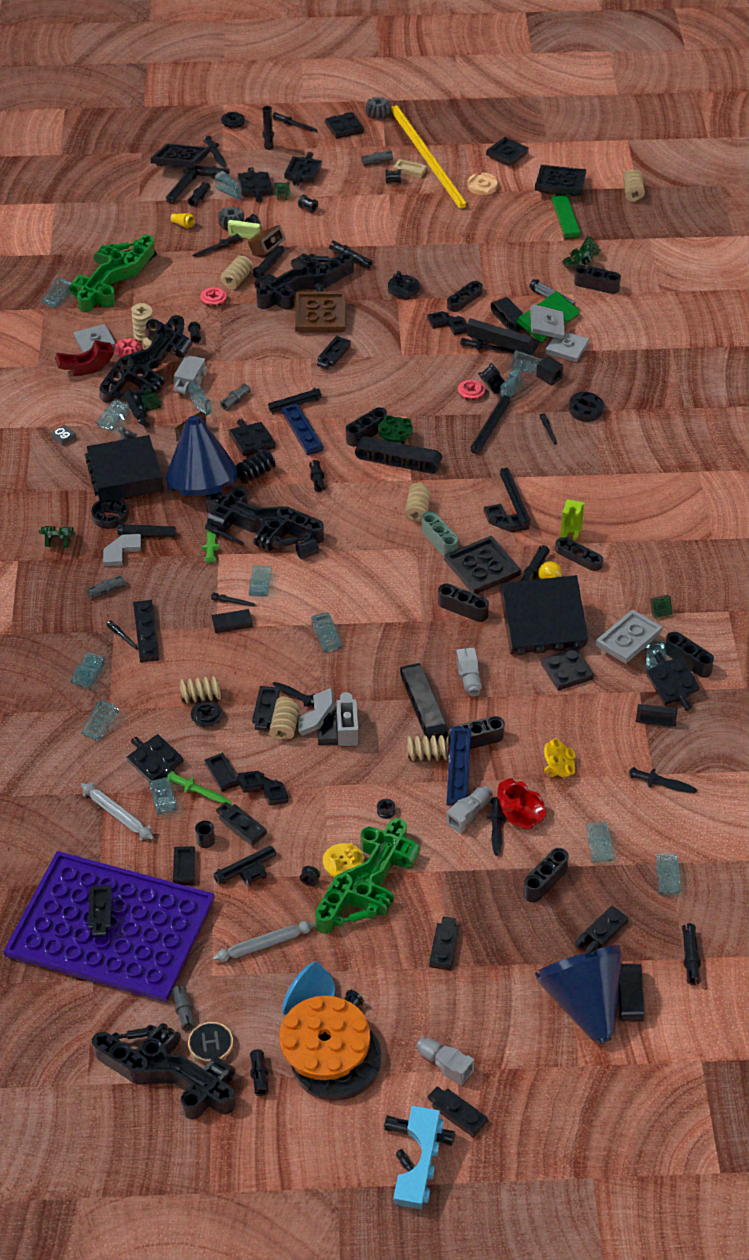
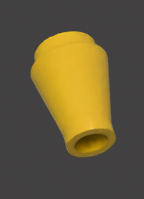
M173 213L171 215V222L188 229L194 226L195 217L191 213Z

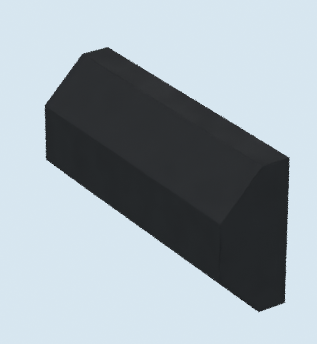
M469 318L467 336L530 356L538 348L539 341L531 336Z

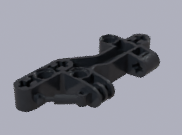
M346 252L335 258L315 256L314 254H301L291 260L293 269L277 278L271 274H266L254 282L257 307L268 309L276 304L286 310L293 308L295 292L315 289L314 285L316 283H322L324 288H327L354 271L353 254Z
M174 315L166 324L156 319L147 321L145 335L152 341L148 349L123 356L117 361L100 384L99 398L101 401L109 403L114 398L121 399V397H124V393L121 394L120 390L126 382H132L141 388L130 390L133 394L137 393L139 396H148L149 393L154 395L158 393V390L162 387L161 385H164L165 379L152 369L159 367L169 352L183 358L193 345L191 339L183 334V317Z
M235 487L227 495L220 492L206 495V506L209 513L207 523L212 524L213 527L220 528L222 531H226L230 526L236 525L249 532H257L253 541L254 545H260V547L265 548L267 551H271L273 548L281 549L283 546L297 544L299 541L314 538L317 544L324 540V524L322 521L287 506L265 508L248 505L247 490L244 487ZM286 534H291V535L296 536V537H290V538H285V539H283Z
M162 1023L158 1027L148 1025L146 1028L129 1030L125 1034L115 1032L111 1035L107 1032H98L93 1036L92 1046L95 1058L132 1083H173L183 1089L181 1106L183 1115L186 1118L196 1119L200 1117L208 1106L220 1114H229L234 1110V1090L228 1084L233 1079L236 1069L217 1056L213 1057L202 1068L181 1054H171L180 1042L181 1033H174V1029L168 1028L167 1024ZM148 1037L137 1049H132L120 1041L122 1038L130 1040Z

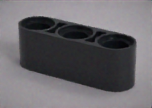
M579 265L575 268L574 284L576 286L610 294L619 292L621 281L619 273L585 265Z
M508 297L491 302L492 313L508 330L518 333L526 330L516 322L518 317L524 313Z
M381 407L374 408L346 426V444L355 447L358 445L361 437H373L378 434V426L384 420V417L387 416V410Z
M445 583L439 586L438 605L478 622H483L488 618L489 601L487 598L452 584Z
M679 632L667 634L664 649L667 656L672 659L682 656L690 671L699 677L705 678L712 674L714 656Z
M492 716L453 727L471 728L470 749L502 741L504 738L505 722L499 716ZM450 728V730H449V741H448L449 748H450L451 728Z
M553 849L524 879L523 896L527 901H539L567 872L569 854L565 849Z
M622 963L619 984L620 1021H644L641 964Z

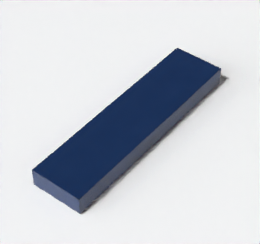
M294 404L281 408L284 418L306 455L323 451V445L299 405Z
M451 727L446 805L453 806L458 800L466 798L468 795L471 728Z

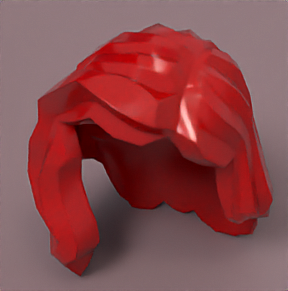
M508 778L498 784L497 798L503 813L512 825L529 830L544 820L547 811L544 808L545 803L538 792L529 790L523 781L515 782L513 778Z

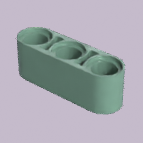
M428 511L423 513L421 531L443 556L458 550V538L435 512Z

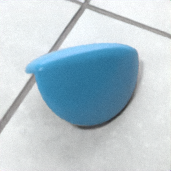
M314 961L308 964L293 980L283 1001V1015L286 1016L294 1006L306 999L317 996H334V981L328 971L322 967L321 962Z

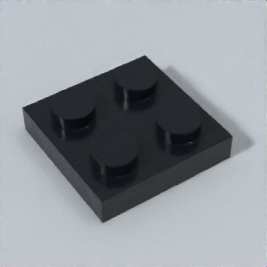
M353 112L325 118V124L336 139L364 133V127Z
M503 137L486 150L487 156L508 166L513 165L529 153V147L507 137Z
M577 648L541 659L543 668L557 690L593 680L594 674Z

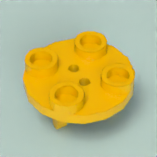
M557 738L547 742L544 747V755L548 766L544 768V773L550 772V777L558 775L562 778L573 775L575 773V753L573 749L567 748Z
M352 842L333 845L323 855V867L333 878L344 871L364 863L362 851L357 846H354Z

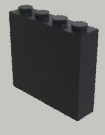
M150 435L87 446L88 453L84 454L91 484L93 485L94 495L98 496L101 502L103 500L105 502L111 501L114 498L123 499L164 491L163 479Z
M577 575L501 584L500 595L510 654L521 656L527 654V652L539 654L546 652V650L562 651L565 648L581 649L586 646L588 634Z

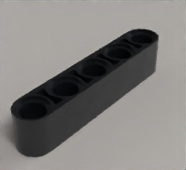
M365 436L360 438L354 452L356 457L361 460L431 474L438 471L443 458L442 454L436 450Z
M415 663L400 667L402 682L424 736H427L428 741H430L432 735L435 736L436 740L439 739L440 735L446 738L448 732L445 721L421 664Z

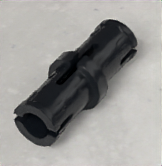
M202 182L200 187L196 188L193 191V195L187 200L188 204L195 207L200 200H203L205 194L211 188L210 184Z
M312 460L309 463L311 470L310 479L313 481L314 490L322 492V489L323 491L326 489L324 472L321 471L320 462Z
M256 1049L249 1054L252 1067L250 1076L254 1082V1094L256 1096H265L269 1093L267 1083L268 1068L265 1067L263 1050Z

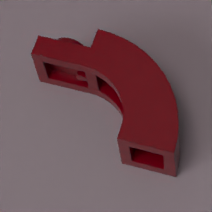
M94 340L92 347L85 353L78 355L56 353L55 360L59 369L71 370L72 376H83L103 368L111 360L114 351L110 342Z

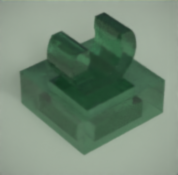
M290 182L274 183L277 200H280V195H285L286 200H288Z
M587 236L581 247L589 243L592 248L589 255L592 259L594 255H599L601 249H598L599 245L592 237Z
M151 389L144 390L145 395L140 397L142 398L141 403L146 407L147 411L161 408V402L157 393H152Z
M670 595L650 598L651 611L654 618L673 614Z

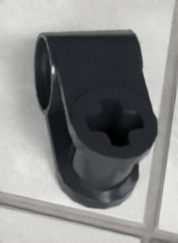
M490 363L489 367L482 373H478L484 384L495 394L501 393L505 389L506 383L493 363Z

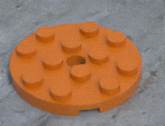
M334 996L312 997L294 1006L283 1019L279 1032L280 1049L285 1061H288L299 1074L316 1080L336 1079L349 1074L350 1070L363 1062L370 1046V1029L364 1014L351 1002ZM324 1032L331 1036L327 1041L319 1039V1036L324 1034Z

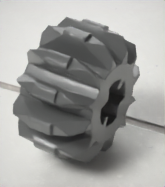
M384 97L368 99L366 103L368 117H372V119L388 117L391 110L388 99H384Z
M234 206L222 208L218 215L219 226L225 230L228 229L229 220L245 222L243 211Z

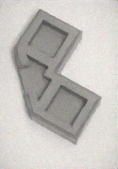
M141 534L121 535L103 549L104 567L123 566V552L141 551Z
M331 688L313 695L315 710L298 717V730L302 736L320 729L326 715L331 713L336 707L334 692Z

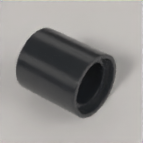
M314 538L295 544L297 555L301 560L319 553V547Z
M206 820L198 822L195 826L197 845L201 848L213 846L215 843L214 825Z

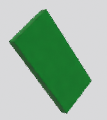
M557 291L537 304V306L563 311L564 326L579 316L581 312ZM530 310L518 317L516 322L539 342H543L549 337L531 332Z

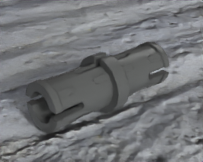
M391 150L380 153L374 152V154L361 156L363 166L374 163L380 164V162L393 160V154Z
M244 383L238 389L231 391L229 396L220 402L221 408L227 411L234 404L240 403L242 398L251 392L250 387Z
M119 575L107 581L102 580L101 583L86 588L90 599H93L103 594L108 595L111 591L124 587L126 584L123 576Z
M178 986L172 989L176 1003L175 1012L179 1015L182 1030L187 1031V1024L189 1030H192L196 1026L191 1012L193 1009L192 1003L188 1000L186 987L180 986L181 992H179Z

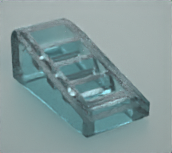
M223 171L215 175L217 190L238 200L241 199L240 185Z
M58 277L41 302L56 308L71 294L68 286L72 282Z
M515 350L509 369L536 373L537 363L542 359Z
M326 612L312 616V628L323 652L342 648L330 613Z
M99 700L81 734L100 741L119 713L117 706ZM100 717V718H103V719H105V720H104V722H103V721H101V720H98V718ZM97 723V724L102 725V726H101V728H100V727L95 726L94 724ZM90 729H94V730L98 731V733H97V734H94V733L89 732V731H90Z

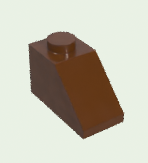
M277 225L257 233L247 242L253 256L267 255L286 238L281 226Z

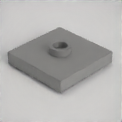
M532 304L530 307L531 332L563 340L565 336L563 311Z
M105 324L73 332L74 339L82 353H85L92 347L94 340L110 342L112 348H115L116 343Z
M565 332L563 340L552 338L545 354L577 363L589 343V338Z

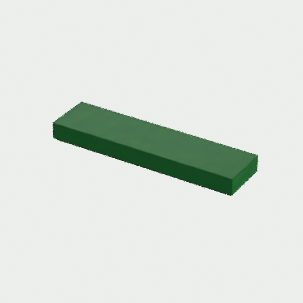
M567 195L552 196L551 201L564 238L580 237V230Z

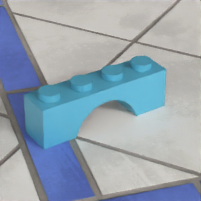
M412 1106L407 1128L408 1135L417 1141L422 1150V1155L415 1168L407 1173L398 1175L393 1198L394 1205L423 1210L424 1203L429 1201L430 1189L427 1188L428 1179L433 1180L435 1165H431L433 1156L437 1157L439 1142H436L437 1133H442L444 1119H440L439 1110Z

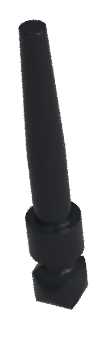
M540 414L543 426L546 428L553 444H556L557 442L546 414Z
M210 523L205 525V530L207 531L211 530L216 535L218 534L241 545L244 544L241 540L221 531L216 526L213 527Z
M213 592L211 595V600L255 606L253 602L227 597L224 594L219 595Z
M112 620L107 622L106 626L118 634L133 648L138 649V646L121 631L119 626L114 625Z
M400 1149L396 1152V1157L398 1160H401L400 1163L403 1168L409 1172L413 1169L412 1163L408 1157H405L406 1153L404 1150Z

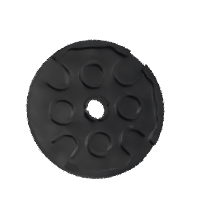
M370 1030V1046L365 1059L360 1065L358 1064L350 1070L349 1074L340 1078L316 1080L299 1074L293 1066H291V1070L298 1084L313 1096L325 1100L349 1099L364 1092L377 1078L381 1066L380 1045L376 1036ZM326 1032L319 1036V1039L322 1041H327L331 1038Z

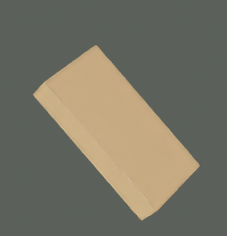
M398 159L393 167V171L401 169V174L422 178L427 171V166Z

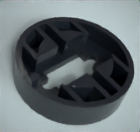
M578 392L570 398L568 409L574 418L580 421L591 422L602 416L604 402L594 393Z
M118 498L106 502L105 500L102 502L99 500L91 508L92 520L95 525L101 528H117L118 524L125 523L128 519L127 505ZM104 512L114 513L118 515L116 516L109 514L108 517H106V514Z

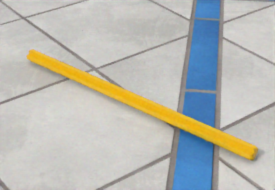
M397 105L392 106V114L459 209L466 208L467 202Z

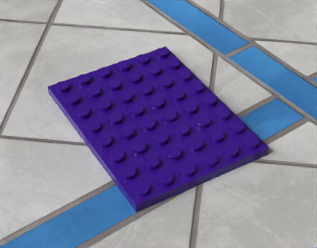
M57 851L3 951L4 957L167 1003L215 896L214 893ZM111 885V929L107 930L106 937L93 938L92 930L88 928L90 886Z

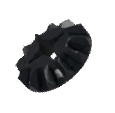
M228 112L221 117V123L224 124V127H241L245 123V117L238 112Z
M212 701L200 702L191 710V719L195 722L196 726L202 725L205 728L206 725H210L213 727L214 723H219L220 718H222L221 707Z

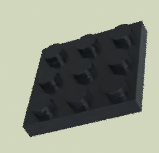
M167 143L150 157L151 164H156L157 166L171 165L173 168L182 166L186 169H193L210 151L209 147Z
M541 164L535 183V191L581 196L587 169Z
M492 535L444 555V561L470 592L475 594L521 575L520 567Z

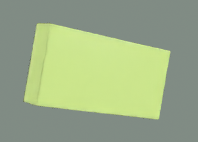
M229 220V236L239 234L241 238L251 239L257 233H260V224Z

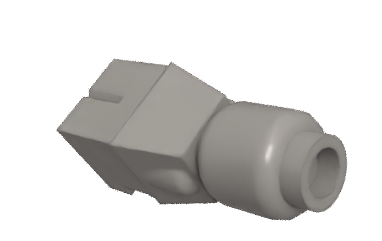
M475 648L457 649L456 666L458 667V674L463 680L465 692L472 697L480 694L482 686L479 678L478 659Z
M487 786L479 787L470 796L458 800L446 812V824L462 834L466 830V825L474 820L479 809H483L491 801L492 790Z
M421 1037L418 1041L416 1049L419 1050L420 1055L431 1062L435 1061V1065L444 1076L462 1086L474 1072V1059L469 1055L462 1054L458 1049L445 1045L442 1046L441 1043L430 1037Z

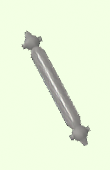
M94 782L81 783L84 797L90 795L94 802L134 833H139L141 841L144 839H154L150 825L144 827L143 823L102 791L95 789Z
M302 921L299 926L290 925L232 945L228 950L221 949L213 957V961L226 962L230 957L238 958L295 938L300 933L307 934L315 926V922Z

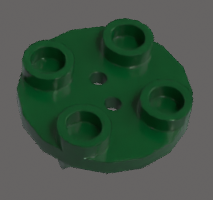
M587 243L580 250L578 248L572 250L569 253L571 256L562 260L565 267L571 266L575 271V268L582 265V263L584 265L592 261L589 255L592 251L591 246Z
M387 415L379 424L378 433L384 440L405 444V440L409 439L413 434V426L409 418Z
M56 526L41 527L39 534H45V547L51 546V538H54V535H60V538L63 539V548L69 547V535H75L74 527H59V530H56Z

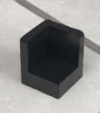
M547 356L537 363L536 376L552 386L563 378L564 365Z

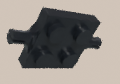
M310 151L307 152L306 157L293 156L284 173V179L293 180L294 186L296 184L299 186L301 181L314 183L322 167V160L313 159V153Z
M249 167L248 172L238 173L237 179L242 196H253L259 203L263 200L262 196L273 195L268 172H255L253 167Z
M241 418V420L237 421L240 427L229 429V435L242 456L255 454L263 449L270 450L275 448V441L262 422L247 425L244 419Z
M661 652L655 653L653 657L658 665L647 670L646 675L663 705L680 701L685 711L691 709L692 705L688 697L690 694L699 691L700 686L682 656L665 661Z
M159 734L145 743L138 737L132 738L131 743L137 749L126 757L127 761L152 785L158 780L167 777L170 772H174L175 768L184 762L183 757Z

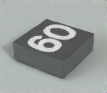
M65 425L51 432V438L62 446L76 438L75 432Z

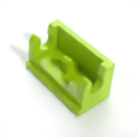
M566 500L562 512L560 537H567L568 533L574 534L573 540L578 538L579 532L582 531L585 502Z

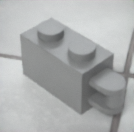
M189 355L184 357L174 375V393L187 395L188 392L194 393L197 387H200L202 378L206 376L208 370L204 358Z
M344 692L340 695V700H336L338 746L358 745L357 701L352 699L350 693Z

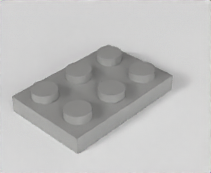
M632 609L596 640V646L626 664L662 633L663 627Z

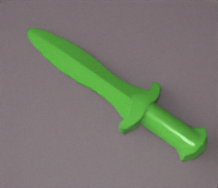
M211 530L207 531V544L202 546V550L207 551V556L204 558L207 563H213L216 560L214 551L220 548L219 544H215L216 534L212 533Z
M173 771L167 776L168 782H174L185 787V793L188 790H192L214 801L232 804L224 796L197 785L193 777L187 780L176 775Z

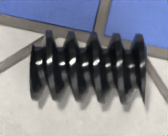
M263 449L255 453L254 456L252 455L248 459L237 463L238 477L242 483L248 484L249 481L254 480V477L258 478L260 474L264 475L266 471H271V467H276L273 455Z

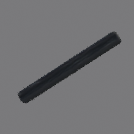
M503 395L472 443L470 450L472 453L478 454L508 407L510 403L509 396Z
M501 468L500 476L521 525L524 527L526 525L529 526L531 518L509 468Z

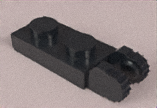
M610 906L577 938L575 946L581 948L590 940L592 943L585 952L586 954L595 952L596 949L602 948L627 924L629 917L614 906Z

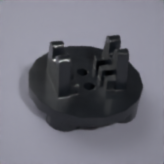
M399 270L397 274H393V278L388 282V293L401 297L403 300H409L411 296L417 294L420 290V283L415 277L401 275Z

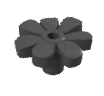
M116 426L115 430H118L121 434L119 440L129 437L135 438L137 436L135 432L126 430L122 426Z

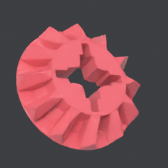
M215 287L205 289L200 295L201 302L204 305H210V307L213 305L218 307V304H223L226 301V292Z
M131 337L118 340V343L115 344V352L121 357L139 352L142 349L141 343L137 339L133 340Z
M465 380L458 385L459 396H463L464 399L478 400L479 397H483L485 387L477 380Z

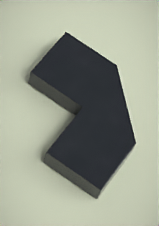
M444 311L427 315V320L432 329L449 326L454 336L467 333L468 324L463 317L450 316L449 313Z
M501 504L484 507L483 512L486 519L493 526L511 533L529 529V526L526 525L524 527L521 525L517 514L506 516Z
M259 771L238 773L237 779L243 793L263 790L268 805L288 803L289 797L282 782L276 779L273 781Z

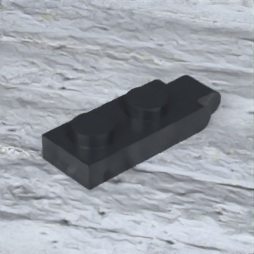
M336 336L318 356L317 366L324 369L334 366L350 348L351 340Z
M127 390L123 395L133 416L139 424L148 428L150 426V419L146 413V407L141 403L142 398L137 393L133 394Z
M260 686L252 718L255 730L267 731L268 725H271L280 688Z
M225 802L216 809V812L220 815V821L251 846L267 834L265 827L236 804L231 806Z
M90 886L88 928L92 930L93 938L106 937L107 930L111 929L112 886Z
M443 916L442 923H437L429 967L451 970L459 926L455 925L456 918Z
M436 1086L427 1096L433 1103L432 1107L434 1110H439L441 1115L472 1138L488 1122L487 1116L450 1089L444 1091Z

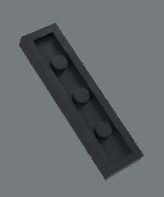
M152 600L133 602L140 663L158 661L159 653Z

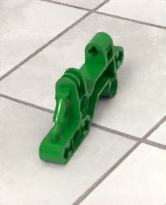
M143 235L133 243H111L108 246L102 245L93 256L95 262L100 266L92 276L77 275L68 286L70 293L77 296L78 309L81 312L91 311L96 304L104 307H111L115 304L114 288L111 285L136 276L142 270L155 251L153 236ZM130 246H133L129 252L122 251L123 249H128Z
M392 819L384 831L371 826L361 830L360 847L370 857L366 862L334 877L315 911V925L320 933H330L335 926L340 927L348 921L353 923L366 918L373 919L377 914H387L388 908L394 901L395 896L390 890L379 885L384 882L393 865L411 868L421 851L420 846L416 842L407 839V824L403 819ZM348 905L363 909V911L350 914L347 918H341Z

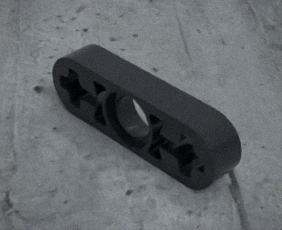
M479 281L468 283L447 299V309L452 312L461 310L482 294L483 284Z
M560 537L556 540L555 551L558 554L591 571H598L602 568L603 557L599 553L567 537ZM576 552H581V553H583L584 555H582V556H577V555H575L574 553H576Z

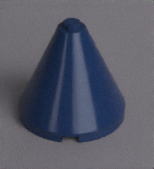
M190 416L185 421L166 474L167 486L172 492L174 489L180 491V495L206 496L223 491L222 486L229 483L231 487L237 481V466L204 420L199 418V416Z
M620 945L599 948L595 952L587 954L582 953L546 966L539 970L540 973L535 972L537 982L592 1041L597 1040L598 1044L610 1041V1036L615 1032L623 955Z

